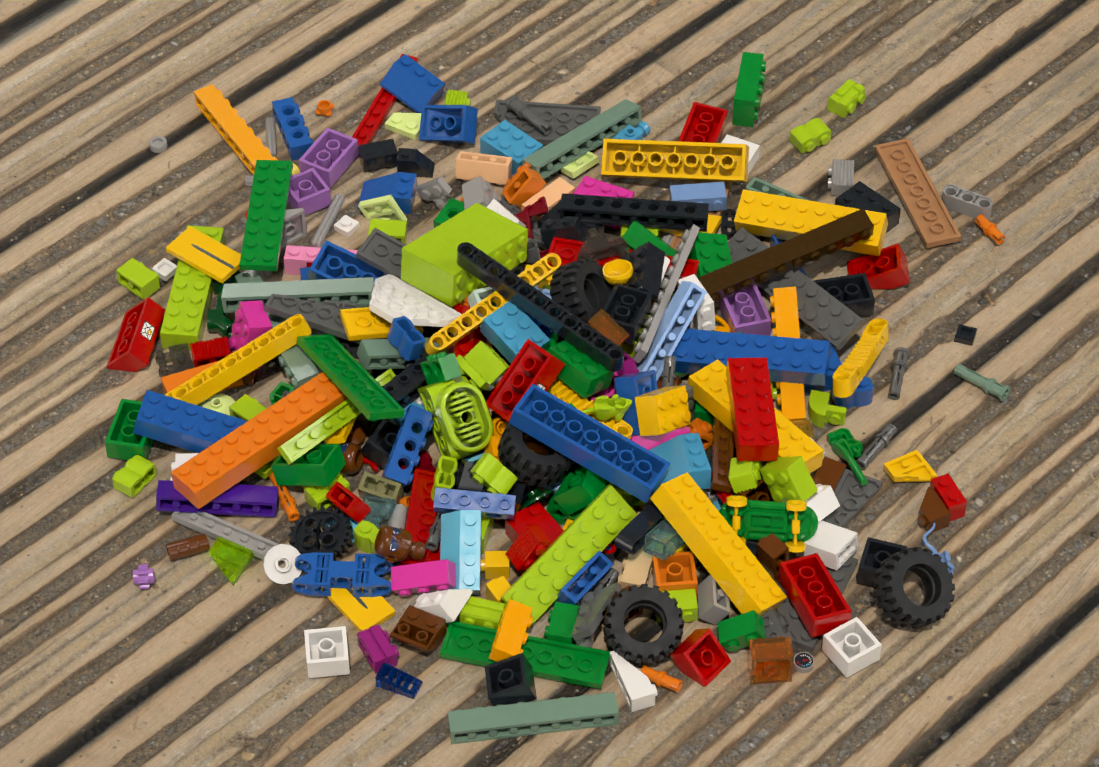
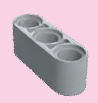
M951 184L943 187L941 199L947 209L975 219L980 214H983L986 219H990L993 201L989 197Z

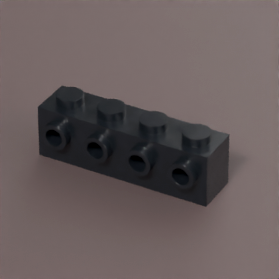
M428 353L382 386L403 409L420 397L418 388L427 385L420 363L427 360L426 356H429Z

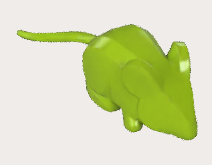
M618 394L613 395L612 398L599 396L595 398L593 407L581 412L585 414L594 413L602 421L615 417L616 421H620L630 408L632 400L619 398Z

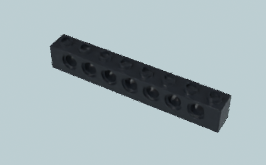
M562 193L560 219L567 216H579L581 223L629 227L633 221H637L646 228L689 230L694 224L700 228V232H707L709 203Z

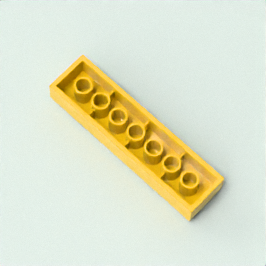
M603 139L601 175L620 178L747 183L749 146L747 144Z
M743 189L734 224L736 231L743 227L754 235L765 237L775 235L777 239L789 240L860 209ZM865 210L874 225L873 235L867 240H860L852 246L844 247L840 250L880 256L888 226L886 213Z
M717 359L690 375L688 385L693 387V398L733 432L726 379L727 367ZM774 408L779 438L778 457L802 456L809 473L822 466L824 450Z
M689 473L682 474L660 485L650 499L741 614L755 610L761 616L771 609L775 611L785 601L787 596Z

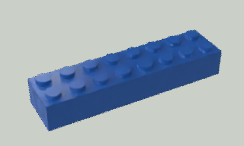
M686 329L672 356L677 357L675 372L694 374L717 359L727 367L728 358L767 357L770 381L826 386L831 349L830 341Z
M535 384L531 385L515 406L509 424L645 503H648L651 496L662 483L671 464Z

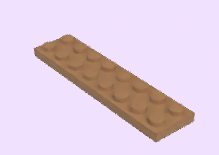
M909 138L875 145V152L926 249L961 241L959 230Z

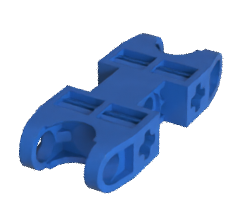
M318 552L301 554L295 558V567L308 573L293 580L292 588L297 593L310 596H331L332 588L353 589V597H379L391 592V582L379 576L390 572L391 567H394V563L385 561V558L377 554L355 553V561H334L333 553Z

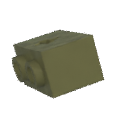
M364 472L358 486L360 497L389 507L398 504L404 493L401 483L368 472Z

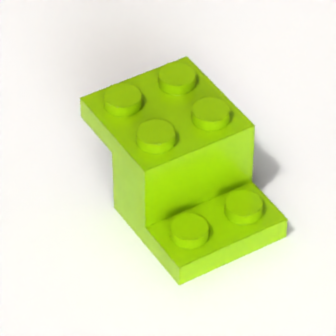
M480 341L465 357L461 355L456 357L461 373L471 377L470 383L481 391L486 390L490 392L509 368V365L492 347L483 341Z

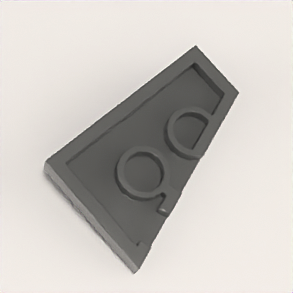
M618 583L584 595L571 635L575 641L594 634L604 618L602 613L609 607L614 593L618 594L622 589Z

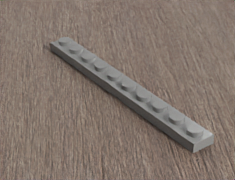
M694 224L689 230L686 229L681 236L683 241L676 248L678 253L673 256L670 262L673 265L666 271L665 275L667 278L660 285L662 291H659L658 298L655 299L657 302L653 304L649 311L651 316L649 315L644 323L646 328L641 331L638 337L641 340L636 343L633 349L635 352L633 359L637 363H640L648 353L700 228Z

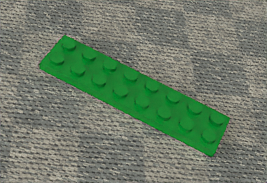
M256 160L239 263L240 270L277 271L293 161Z
M333 335L297 337L296 343L368 420H392L404 417L405 410Z
M456 621L450 622L440 650V658L480 666L497 662L489 659L497 629ZM528 636L525 644L521 645L523 654L533 667L534 676L602 689L609 664L610 651Z

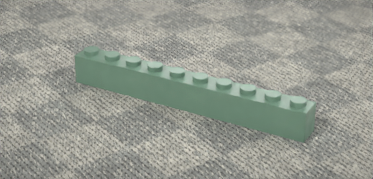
M247 270L234 276L236 283L263 282L257 270ZM267 312L273 326L272 328L287 320ZM298 344L277 357L280 366L285 367L284 371L287 378H291L294 389L299 388L319 374L311 358Z

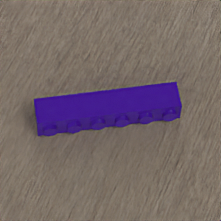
M158 480L156 511L276 517L278 487L235 484L198 509L174 488L173 481Z

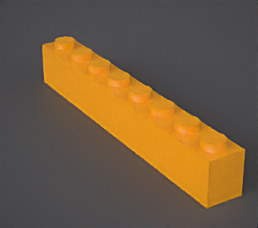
M213 84L194 91L196 106L253 176L256 160H277L276 157L271 155L268 147H264L261 139L254 135L252 128L246 125L244 118H240L237 110L231 107L229 100L225 99L221 91L217 90Z
M796 286L773 288L774 296H770L771 307H775V312H771L772 323H776V328H772L773 336L800 338ZM776 382L777 389L781 391V394H777L778 405H782V410H779V412L796 427H807L804 384Z

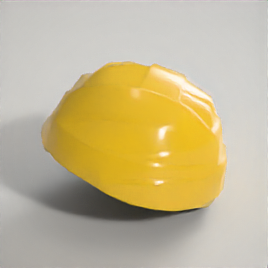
M624 259L607 262L602 269L603 277L613 286L616 283L624 285L633 275V266Z

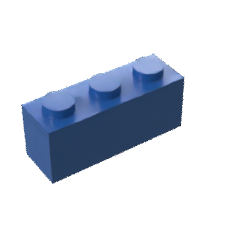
M598 551L559 591L556 600L561 603L577 605L584 595L590 592L597 582L607 574L614 563L602 552Z

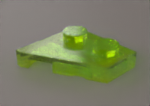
M219 536L208 552L215 564L234 586L254 556L252 550Z

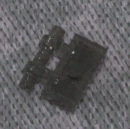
M187 343L169 346V352L164 353L163 350L156 351L155 360L157 365H159L158 373L160 377L193 368ZM167 362H172V365H166Z

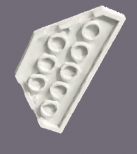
M387 274L375 279L369 310L392 323L394 318L405 316L416 326L445 327L462 315L394 275Z

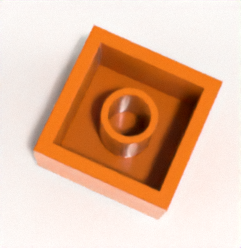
M692 551L652 554L654 585L659 586L660 591L695 589L697 598L698 581Z

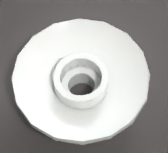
M279 544L273 546L264 557L263 567L265 574L277 584L293 582L302 572V570L295 567V558L301 554L291 545ZM281 560L285 564L283 568H280L278 565Z

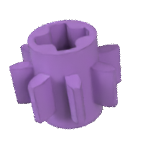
M139 564L138 569L133 570L134 585H139V589H149L150 584L155 583L154 568H149V564Z

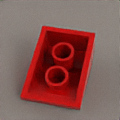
M899 243L881 249L880 256L866 254L847 261L848 275L865 273L871 289H894L910 283L907 257Z

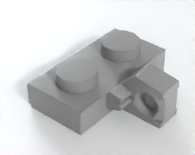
M438 177L418 185L415 190L426 202L433 200L436 206L442 210L449 201L446 195L451 192L452 188L442 177Z

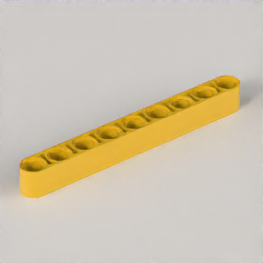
M555 253L547 254L517 276L533 287H536L554 274L561 265V259ZM533 272L538 273L539 277L535 276ZM493 292L433 334L425 345L426 352L429 355L444 352L481 326L484 318L509 302V300L498 292ZM491 302H494L497 307H494ZM476 312H480L483 317L478 316ZM462 322H466L468 327H465ZM447 332H451L454 337H450ZM432 342H436L439 348L435 347Z
M296 314L169 391L165 396L198 405L296 345L297 337L309 336L311 328L301 314Z

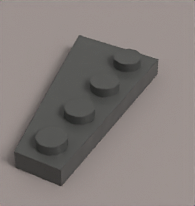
M845 469L834 491L840 506L822 519V521L844 528L882 487L883 481L865 476L868 483L862 486L853 471Z

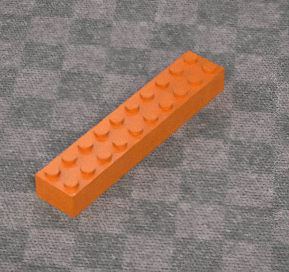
M321 372L173 470L171 475L174 488L196 508L200 509L279 456L281 453L277 449L278 447L341 404L348 397L324 372Z

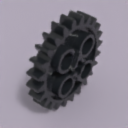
M323 505L320 510L313 507V512L310 513V511L306 510V516L299 515L300 521L294 520L295 526L290 527L292 533L288 534L290 538L289 544L296 548L300 554L313 552L333 553L334 561H336L335 556L337 554L343 556L341 551H348L346 544H352L350 538L354 537L353 527L349 517H346L344 511L340 513L339 508L333 511L332 506H329L327 510H325Z

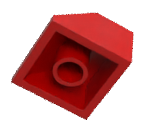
M710 628L695 629L670 654L678 669L703 687H706L731 662V659Z

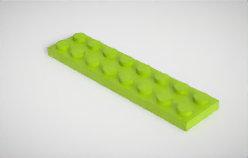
M608 485L500 598L506 604L511 599L531 607L532 612L530 616L533 617L531 627L558 598L557 594L598 551L602 552L637 513L612 485Z

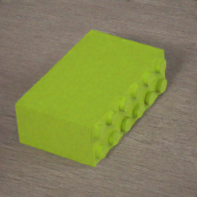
M475 203L402 247L401 279L453 307L467 298L473 290L487 286L458 265L457 248L459 244L464 242L471 243L507 269L512 270L527 258L528 229L479 203Z

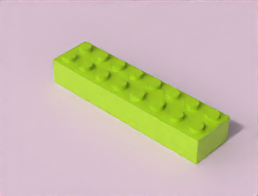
M191 226L223 245L226 244L224 228ZM180 259L178 260L160 337L162 349L191 351L190 344L202 341L208 309H210L214 293L213 278Z

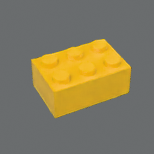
M685 385L663 387L635 397L640 436L661 435L691 424L688 393L686 392Z

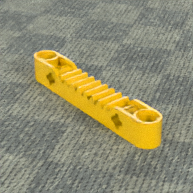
M882 318L873 319L866 326L860 341L855 344V348L850 352L848 358L845 359L843 365H840L832 376L834 396L846 398L853 394L889 341L887 320Z
M557 377L547 391L568 404L572 403L580 411L591 408L594 404L593 400L589 402L588 398L584 399ZM587 413L588 416L631 440L633 429L624 420L616 421L615 417H612L610 420L602 421L594 413Z

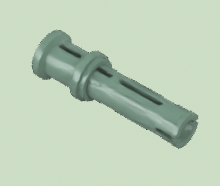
M958 364L954 370V375L981 387L986 394H992L1002 402L1006 400L1010 393V386L998 383L995 378H986L962 364Z

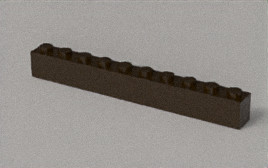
M863 208L698 277V280L715 304L720 299L732 297L739 291L748 290L758 283H765L772 277L784 275L791 269H798L810 261H817L827 254H834L837 250L850 247L855 242L867 240L873 235L874 225Z

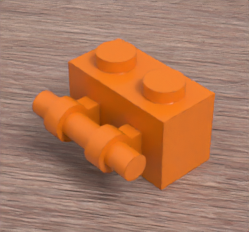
M528 162L517 168L516 174L506 181L507 184L503 187L504 190L502 191L509 204L518 205L520 209H522L524 202L540 192L546 185L539 172L530 169L531 164Z

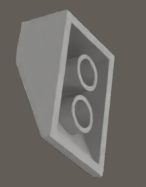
M303 208L286 210L281 248L307 236L305 211Z

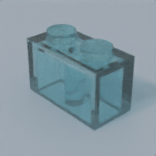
M665 518L645 535L644 552L665 561L678 548L685 545V542Z

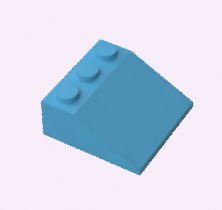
M699 433L678 435L649 450L671 463L666 477L661 484L688 472L700 489L711 488V467Z

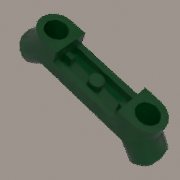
M239 269L223 284L213 279L214 295H218L216 309H208V332H218L221 336H226L227 338L232 335V324L234 322L226 316L229 313H224L221 296L224 284L236 283L234 276L241 273Z

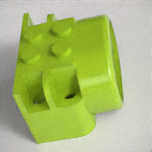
M461 375L445 382L418 388L424 409L433 413L431 429L441 456H448L459 460L478 453L487 446L493 435V422L482 392L476 386L470 384L465 376ZM464 412L467 414V420L465 423L462 421L461 418Z

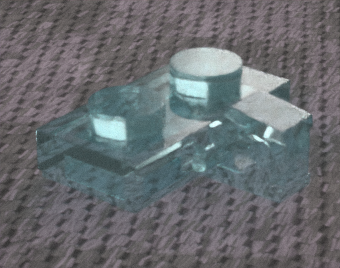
M365 496L363 502L371 508L365 521L373 523L378 528L382 519H390L397 501L391 498Z

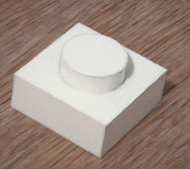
M344 215L334 224V230L347 238L360 228L359 222L347 215Z
M163 258L152 268V271H155L159 278L167 281L175 274L177 265Z

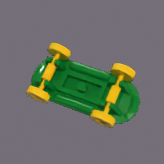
M744 496L727 497V502L722 505L719 511L745 545L746 539L760 540L773 533L782 542H786L785 545L789 548V552L805 551L804 542L814 536L818 528V517L815 511L807 506V502L802 500L774 502L747 500Z

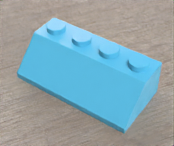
M459 510L441 514L440 560L448 559L455 563L456 588L449 589H471L473 591L471 595H480L481 510Z

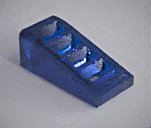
M387 663L382 664L375 678L376 687L415 699L423 684V681ZM409 684H413L412 688L408 690Z

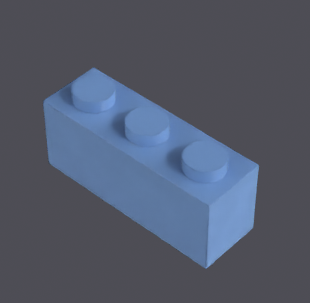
M724 182L670 185V201L709 203L708 211L726 210L727 195Z

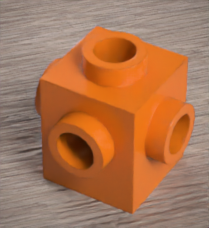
M695 418L691 424L687 425L690 433H699L704 450L713 444V429L710 423Z

